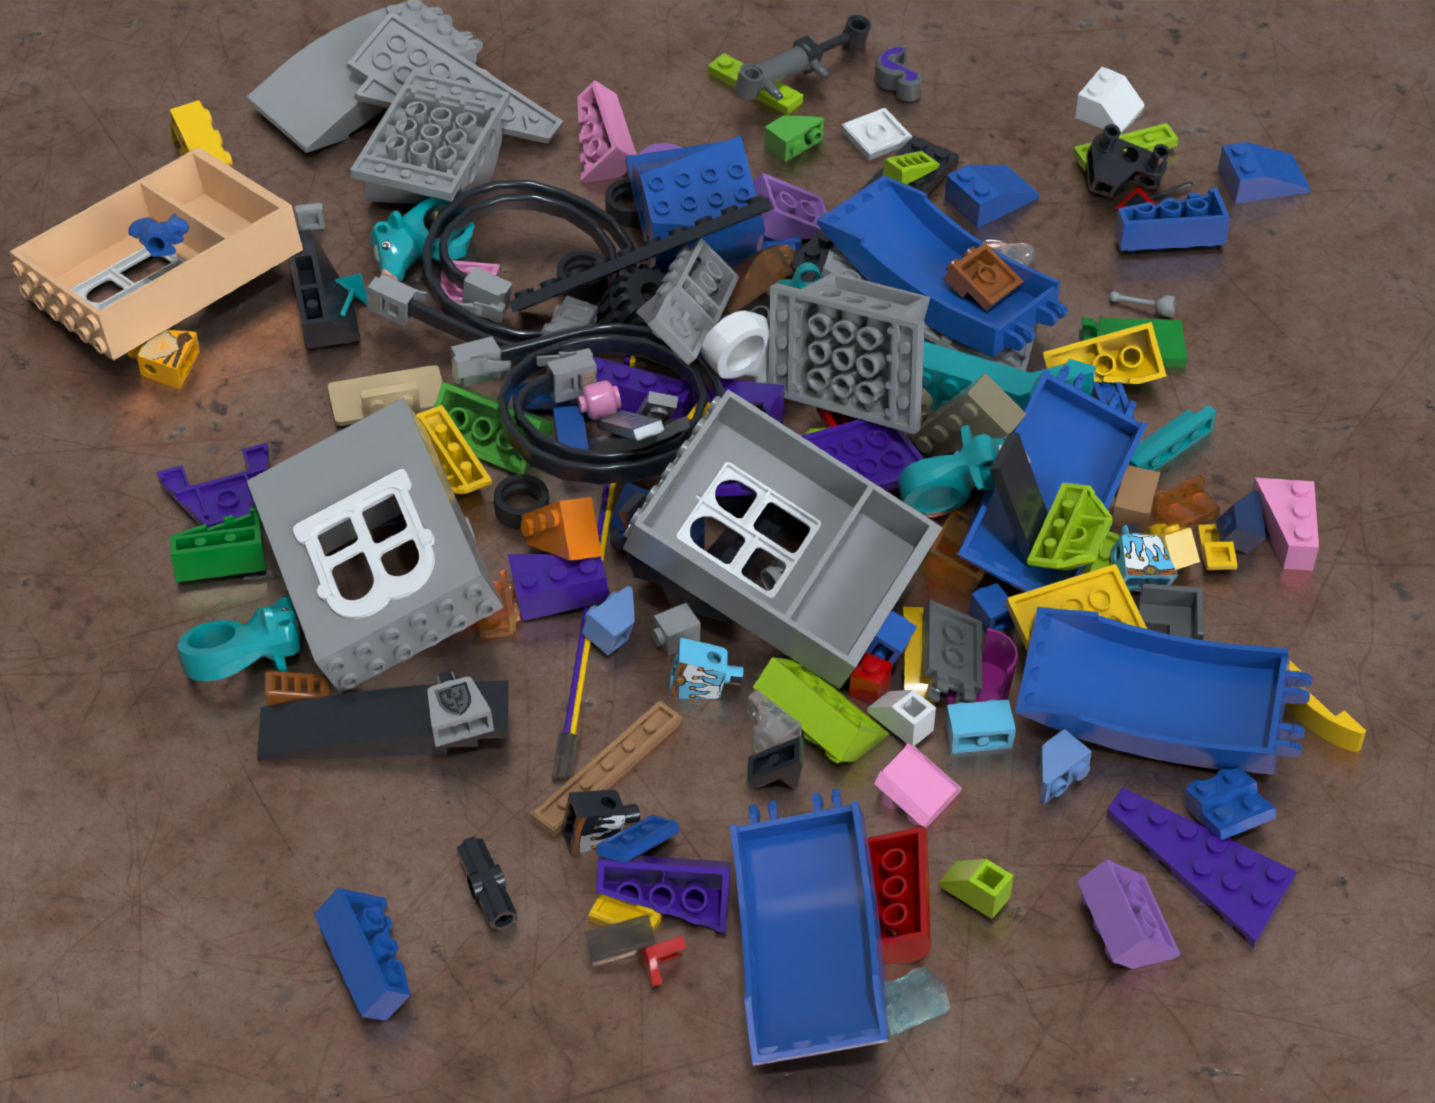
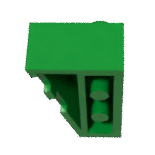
M257 507L250 508L249 514L235 519L232 515L223 517V523L208 528L206 524L169 536L170 555L175 581H194L197 579L265 571L263 534Z

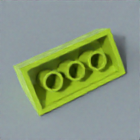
M772 657L753 686L761 694L760 699L765 704L779 709L783 713L781 717L793 726L798 725L804 731L803 736L814 744H820L826 749V756L837 763H841V761L856 762L886 739L889 734L822 677L795 660Z

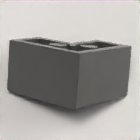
M1142 584L1138 610L1147 629L1203 640V588Z

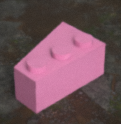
M1255 478L1252 491L1256 490L1260 494L1264 528L1266 527L1271 537L1270 543L1283 569L1313 571L1319 550L1314 481Z

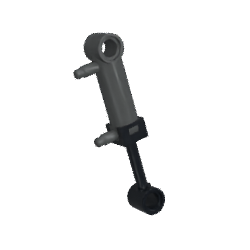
M851 15L847 19L842 34L817 45L807 35L794 41L793 48L758 64H743L734 87L736 94L741 98L751 100L758 97L760 90L765 89L776 100H781L783 94L774 85L777 82L799 72H802L804 75L816 72L823 79L828 78L829 72L820 63L823 53L842 44L851 50H861L865 46L871 22L862 15Z

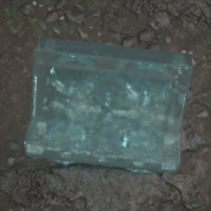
M926 966L915 968L909 971L907 975L893 981H885L888 1032L892 1035L950 1010L944 981Z

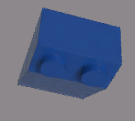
M1249 142L1222 145L1218 171L1235 204L1310 193L1311 188L1292 154Z
M966 165L948 174L946 178L945 200L977 228L1038 199L1040 195L1007 165Z

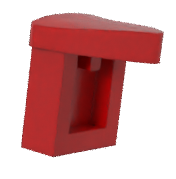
M682 935L641 950L639 957L652 987L662 984L658 964L683 955L687 947Z

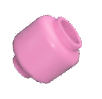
M607 380L586 384L582 389V396L577 397L580 412H586L588 418L592 421L614 416L617 413V408H621L619 390L616 385L612 386Z

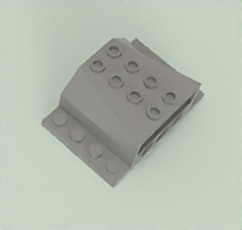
M411 71L350 169L351 178L364 181L366 201L420 204L430 197L452 202L462 192L489 183L495 172L502 141L501 116L510 102V93Z
M831 273L802 289L779 283L770 286L769 383L785 385L784 398L911 434L919 432L921 426L924 319L931 297L837 273Z

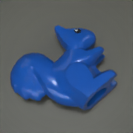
M173 213L165 222H157L153 218L145 217L131 223L128 228V234L138 239L153 257L174 255L176 252V248L173 245L184 241L183 235L189 231V224L176 213Z

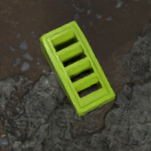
M923 151L885 159L883 175L907 185L938 169L940 164Z

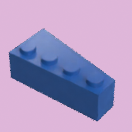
M1212 188L1208 190V194L1200 196L1197 192L1187 194L1186 199L1174 200L1173 197L1163 199L1161 204L1158 205L1147 202L1119 208L1115 236L1121 251L1226 245L1230 217L1218 188Z

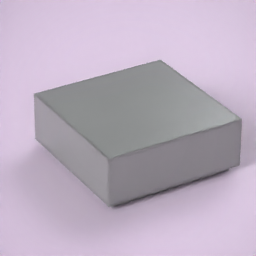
M322 203L295 205L298 231L325 229Z

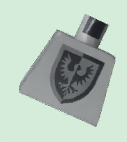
M451 671L440 673L436 677L438 685L430 686L427 689L435 746L494 731L490 707L472 678L466 676L456 679Z

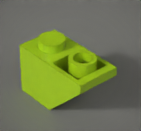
M988 859L961 860L955 862L938 882V886L993 919L1011 897L1014 875Z

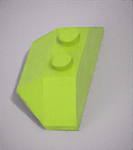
M1071 483L1061 484L1027 559L1028 565L1070 571L1097 560L1113 523V518L1102 501L1095 495V491L1091 486Z

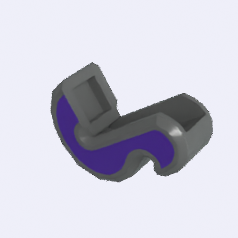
M903 46L887 48L876 58L875 82L883 89L897 91V98L903 101L912 102L919 99L921 96L920 84L922 82V75L905 67L908 48Z

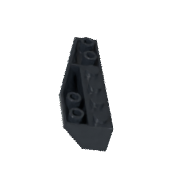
M311 229L298 231L303 250L288 259L305 349L360 341L353 299L344 317L340 315L349 294L348 290L335 281L340 277Z

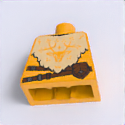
M165 330L127 352V355L130 358L138 359L142 376L180 389L200 353L197 333Z

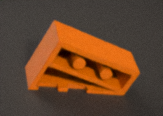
M592 497L558 501L521 515V531L523 536H525L527 545L570 561L602 556Z

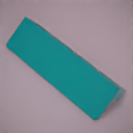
M1209 405L1196 414L1186 410L1141 441L1131 458L1129 466L1156 471L1212 432L1217 411Z

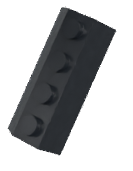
M753 502L748 503L736 518H743ZM768 503L753 526L756 531L784 548L798 531V519L777 505ZM727 527L706 552L721 562L730 564L743 546L745 539ZM761 548L755 549L741 570L742 575L755 582L760 576L761 570L767 568L775 557Z

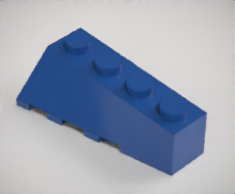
M337 888L314 913L320 926V931L330 947L332 957L337 962L344 977V983L351 992L358 1012L362 1017L387 1021L411 993L403 963L396 960L395 954L399 951L397 941L390 937L389 930L393 925L391 917L384 914V909L387 907L386 898Z

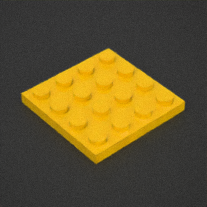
M1116 564L1008 597L1005 601L1008 612L1027 652L1037 607L1099 612V616L1147 629Z

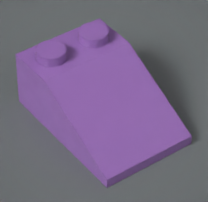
M761 173L753 181L756 195L762 194L764 198H771L775 209L761 214L765 226L764 236L774 240L801 237V239H811L821 229L817 225V219L827 213L821 196L765 173Z

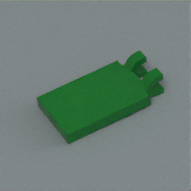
M1082 317L1081 319L1082 329H1079L1080 341L1152 322L1163 365L1168 367H1186L1187 364L1181 320L1099 318L1098 323H1096L1092 318Z

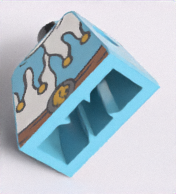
M1136 523L1123 526L1121 529L1122 536L1111 548L1110 558L1111 565H1117L1128 590L1141 591L1142 584L1171 585L1178 574L1161 538L1157 535H1141L1139 526Z
M680 638L670 672L669 698L718 699L720 698L724 683L742 684L743 667L727 665L728 651L723 647Z

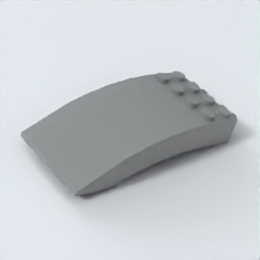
M408 0L358 17L315 40L280 66L247 96L246 101L307 153L349 139V134L388 109L387 107L354 99L356 91L365 80L346 69L347 62L390 11L475 65L477 53L483 49V43L479 39H474L473 34L469 31L459 33L451 26L453 22L452 17L447 14L443 15L441 8H428L420 0Z

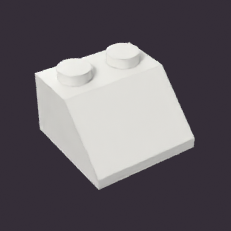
M1101 67L1078 94L1075 119L1105 130L1106 125L1114 124L1119 127L1120 135H1122L1144 109V103L1124 75Z

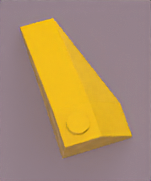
M1152 322L1042 352L1046 369L1066 364L1069 359L1096 366L1094 382L1141 384L1166 377Z

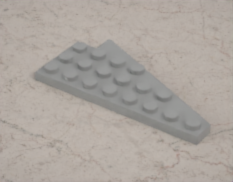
M392 11L387 14L347 62L346 69L365 80L355 93L354 99L357 101L389 108L411 71L509 92L510 102L501 116L502 134L549 144L563 124V121Z

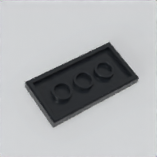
M1009 433L990 467V472L1026 566H1031L1027 564V559L1048 512L1019 433Z

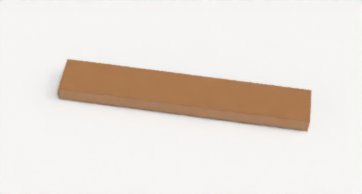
M659 700L531 812V820L555 837L561 832L570 792L608 790L682 724V716Z

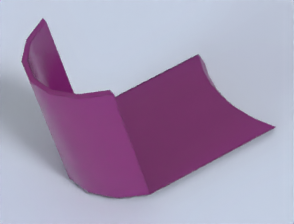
M990 628L986 630L982 650V690L976 696L975 702L1005 700L1010 693L1018 653L1013 641L998 630ZM951 689L944 693L948 705L953 704L957 693Z

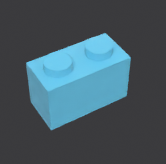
M988 700L986 702L974 703L961 702L947 705L945 726L951 754L1013 748L1016 728L1009 700Z

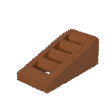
M277 671L265 672L267 705L330 696V680L326 675ZM320 686V693H314V687ZM307 687V692H302L301 688Z

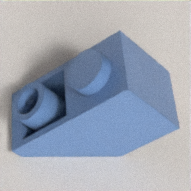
M629 585L619 592L614 591L601 605L592 606L584 616L586 621L582 634L607 655L628 641L635 623L633 589Z
M1065 729L1042 745L1039 776L1040 801L1044 804L1054 796L1056 798L1061 796L1075 780H1082L1090 770L1089 764L1092 751Z

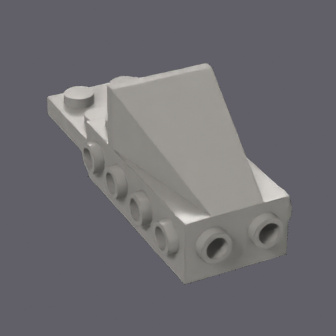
M702 238L698 239L690 247L684 245L675 254L677 259L669 266L670 272L662 279L664 283L658 288L656 294L636 311L651 327L653 334L662 339L671 348L673 354L677 358L682 359L687 365L697 358L706 335L721 319V315L739 278ZM697 256L700 257L701 261H696Z

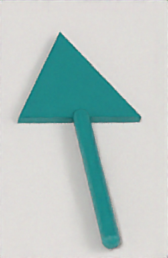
M361 273L335 280L349 291L340 312L342 317L346 315L354 296L367 305V293Z

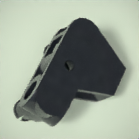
M1114 124L1106 125L1103 133L1095 136L1086 154L1089 190L1112 199L1129 183L1145 189H1157L1167 170L1166 159L1170 154L1169 148L1164 144H1158L1152 152L1120 139L1121 131L1118 126Z

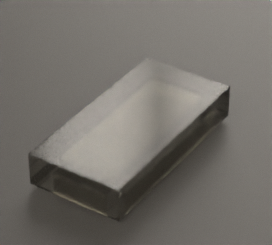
M648 914L584 932L593 966L639 954L643 948L656 944Z

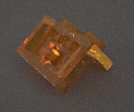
M1200 474L1193 478H1187L1169 489L1159 491L1154 496L1151 515L1158 523H1166V525L1178 523L1179 527L1193 528L1219 516L1221 508L1203 489L1205 478Z
M506 570L500 571V582L494 583L504 608L494 612L491 616L477 621L480 639L516 634L515 622L521 621L518 603H512V599L516 598L514 581H508Z

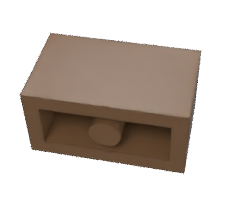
M1128 465L1116 491L1118 495L1117 497L1114 496L1108 509L1109 513L1113 514L1111 526L1122 528L1127 524L1136 523L1141 533L1146 532L1157 493L1160 472Z

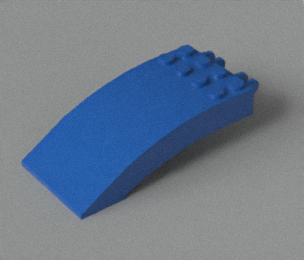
M883 175L817 219V225L865 278L873 283L931 297L924 319L925 324L985 355L994 357L1006 347L1011 350L1014 349V351H1021L1025 347V343L1028 344L1035 340L1036 333L1033 331L1035 325L1041 323L1049 327L1057 323L1058 318L1063 319L1068 313L1067 306L1058 301L1059 280L1018 263L994 249L992 250L1024 282L1018 289L987 311L969 293L962 298L944 279L947 274L945 268L955 258L961 260L964 253L974 246L977 249L984 243L946 216L927 199V193Z
M1064 364L1057 377L1051 375V371L1045 369L1036 379L1022 407V410L1026 413L1025 417L1011 433H1019L1048 513L1062 483L1091 486L1095 491V495L1108 510L1148 424L1144 421L1140 423L1131 418L1137 404L1132 400L1126 404L1123 413L1115 409L1121 396L1117 392L1113 393L1108 404L1082 392L1080 388L1086 375L1079 373L1071 386L1064 382L1069 374V366ZM997 488L990 491L983 490L957 554V557L1023 592L1082 575L1087 566L1086 564L1070 571L1026 566Z
M1037 607L1016 705V714L1059 731L1065 729L1079 739L1143 757L1212 769L1231 770L1240 767L1245 772L1274 774L1277 756L1296 757L1302 753V747L1299 743L1288 740H1302L1305 732L1304 728L1295 724L1282 723L1285 703L1304 704L1309 702V692L1299 687L1306 688L1311 686L1312 676L1307 674V672L1290 671L1288 648L1198 640L1129 625L1099 616V612Z
M840 789L832 790L831 798L834 808L823 809V798L818 792L812 794L814 812L780 818L777 801H771L768 803L769 821L760 822V811L755 804L749 806L750 824L742 826L730 825L743 943L744 1002L753 1066L889 1042L884 961L865 817L858 801L851 802L852 805L843 806Z

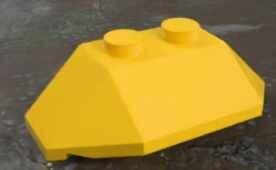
M443 405L416 414L428 433L454 494H466L492 484V479Z

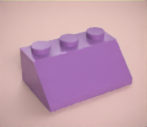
M1106 859L1077 881L1083 893L1081 894L1082 901L1090 909L1094 918L1093 925L1102 936L1106 945L1105 952L1113 963L1134 969L1174 959L1181 955L1144 875Z

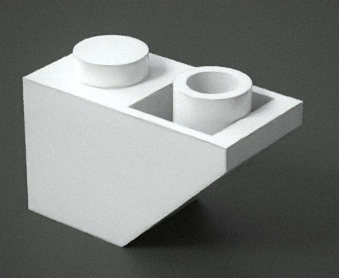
M914 690L889 691L867 708V712L905 743H910L913 746L934 731L936 707Z

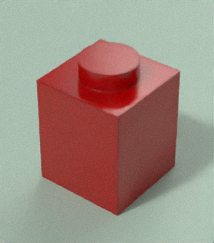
M865 652L851 673L849 696L869 705L880 699L890 687L892 663Z

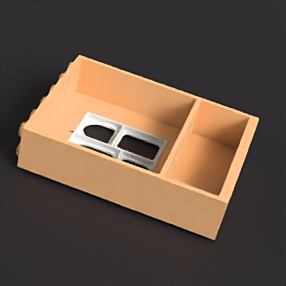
M198 147L9 251L13 261L11 268L21 284L18 286L21 295L26 300L29 299L34 302L41 311L45 310L49 313L53 320L64 324L68 331H73L79 335L83 342L93 345L100 354L104 353L110 359L115 360L302 251L303 247L291 204ZM173 213H176L189 224V231L183 235L184 241L173 245L176 248L175 254L162 256L171 262L170 264L136 283L121 274L123 271L151 256L138 239L128 234V228L135 220L150 217L157 222H165ZM106 281H112L124 289L100 303L87 300L89 291Z

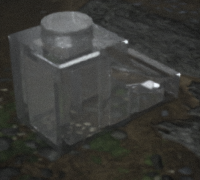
M756 689L748 696L747 715L756 725L753 727L752 747L756 753L801 736L802 724Z

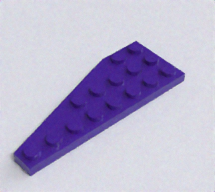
M862 419L802 435L803 438L885 491L898 488L897 479L900 473L910 464L924 459L903 431ZM736 480L721 482L715 490V496L757 495L755 491Z

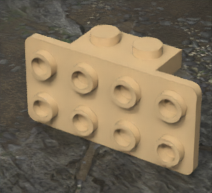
M431 365L329 383L328 393L336 425L354 424L403 397L414 413L434 408L443 382L439 367Z

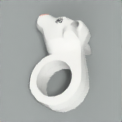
M745 310L734 312L723 318L709 331L702 343L701 353L705 361L722 378L733 379L746 375L755 382L769 383L770 329L767 319L763 315Z

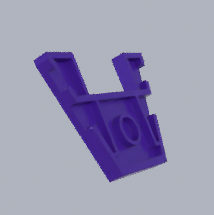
M263 443L242 449L248 471L190 486L183 465L158 471L159 483L199 525L206 524L207 528L223 523V517L232 515L234 519L250 513V508L256 507L247 480L268 470V444Z

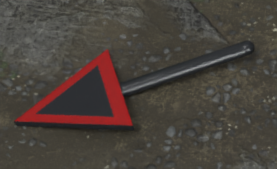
M1189 181L1150 196L1138 187L1114 211H1118L1119 208L1147 202L1156 205L1152 200L1191 187L1193 182Z

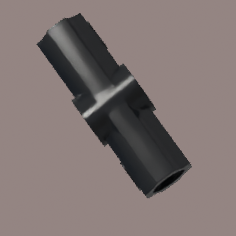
M473 836L464 839L463 843L457 847V854L467 874V883L474 901H479L491 928L502 930L510 927L517 920V912L507 892L506 880L500 865L494 864L483 838L479 839Z

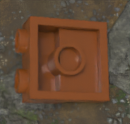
M986 242L977 249L974 246L964 253L961 260L955 258L945 268L947 274L944 279L962 298L969 293L986 311L1018 289L1024 282Z

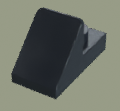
M799 736L749 756L747 783L755 789L781 778L795 790L803 766L804 739Z

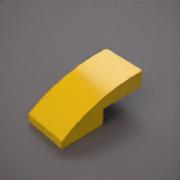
M1216 524L1198 525L1196 533L1206 569H1237L1234 542H1219Z

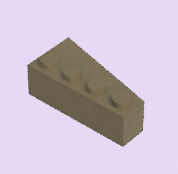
M984 373L928 416L921 424L920 431L912 434L909 439L928 458L936 457L962 448V426L969 425L973 437L987 434L991 438H1002L1008 436L1015 429L1026 413Z

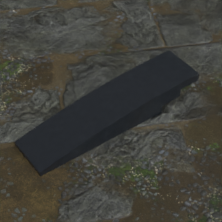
M508 680L474 682L490 707L494 731L437 747L433 738L427 689L438 684L345 693L261 707L257 759L262 761L447 755V747L478 746V739L509 738Z

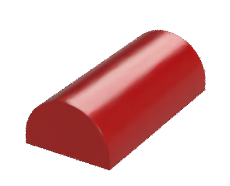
M924 826L868 838L884 963H911L926 956L931 949L928 833Z

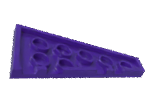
M1123 787L1107 810L1106 817L1133 841L1142 843L1150 851L1149 855L1157 862L1161 860L1171 869L1170 874L1206 906H1212L1224 917L1223 921L1231 929L1234 927L1246 937L1245 941L1253 948L1255 947L1295 880L1297 871L1229 838L1220 840L1208 828Z

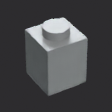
M684 603L654 615V629L651 630L655 644L662 646L669 656L676 653L680 638L700 642L701 623L688 604Z

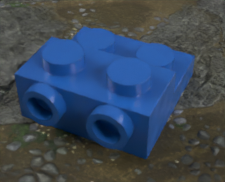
M1240 767L1231 770L1222 769L1215 777L1203 781L1199 779L1194 780L1185 788L1186 809L1220 840L1276 818L1275 807L1257 792V782Z

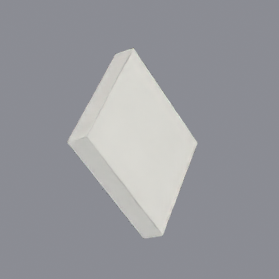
M886 108L841 125V132L868 161L901 149L913 137Z

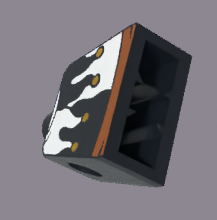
M615 790L570 792L561 829L570 855L573 856L597 849V844L624 830V825L639 822V807L636 803L623 805L619 793Z

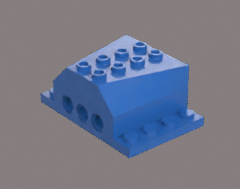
M741 135L728 141L626 156L625 159L644 241L656 236H661V239L670 237L668 231L681 226H686L687 229L696 226L695 220L708 215L712 216L713 219L722 216L720 210L732 205H738V208H742L748 205L747 199L757 196ZM762 215L702 238L739 276L733 290L754 287L758 281L763 285L766 283L760 258L765 234ZM696 241L691 242V243L686 244V245H687L688 247H690V246H691L692 244H694ZM682 247L649 259L651 268L653 266L660 268V273L663 275L670 272L669 266L677 259L675 254ZM697 256L696 261H701L700 257Z

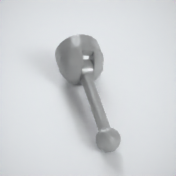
M1116 291L1111 292L1109 295V299L1112 302L1120 300L1154 306L1159 315L1169 318L1173 317L1176 305V296L1162 295L1156 301L1123 296Z

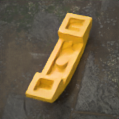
M902 607V616L917 626L904 648L903 690H914L935 706V701L926 697L931 678L923 675L924 607Z
M1290 661V671L1301 672V670ZM1310 692L1309 702L1285 703L1290 712L1302 724L1326 741L1356 753L1361 750L1366 730L1345 710L1335 716Z

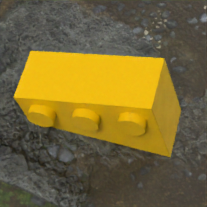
M200 100L170 109V138L173 142L179 141L182 147L179 149L181 156L200 147L228 166L233 165L228 150L224 151L221 146L222 138L217 129L214 130L211 125L212 117L209 110L203 108Z

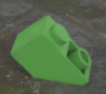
M784 115L765 126L764 147L786 162L823 140L824 119L821 117Z

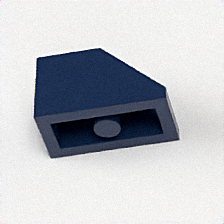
M1252 491L1233 504L1216 520L1219 542L1233 541L1236 550L1249 554L1266 538L1258 491Z

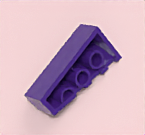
M593 357L597 365L596 381L607 380L612 386L616 385L619 390L621 408H617V411L623 410L636 414L649 391L678 397L677 408L669 419L687 417L691 412L693 388L686 381ZM577 398L570 399L569 407L578 406Z
M638 855L622 863L600 856L598 859L596 892L634 905L639 904L665 915L670 914L696 925L701 924L726 934L731 862Z

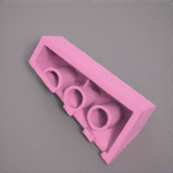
M594 80L577 97L578 123L582 125L579 142L583 144L580 163L584 165V171L580 175L581 181L584 183L622 177L627 172L626 156L637 155L617 94Z

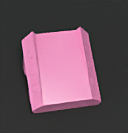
M910 743L906 744L905 748L883 771L880 770L874 783L881 790L880 800L883 805L890 809L902 808L906 812L908 821L925 828L937 818L962 789Z

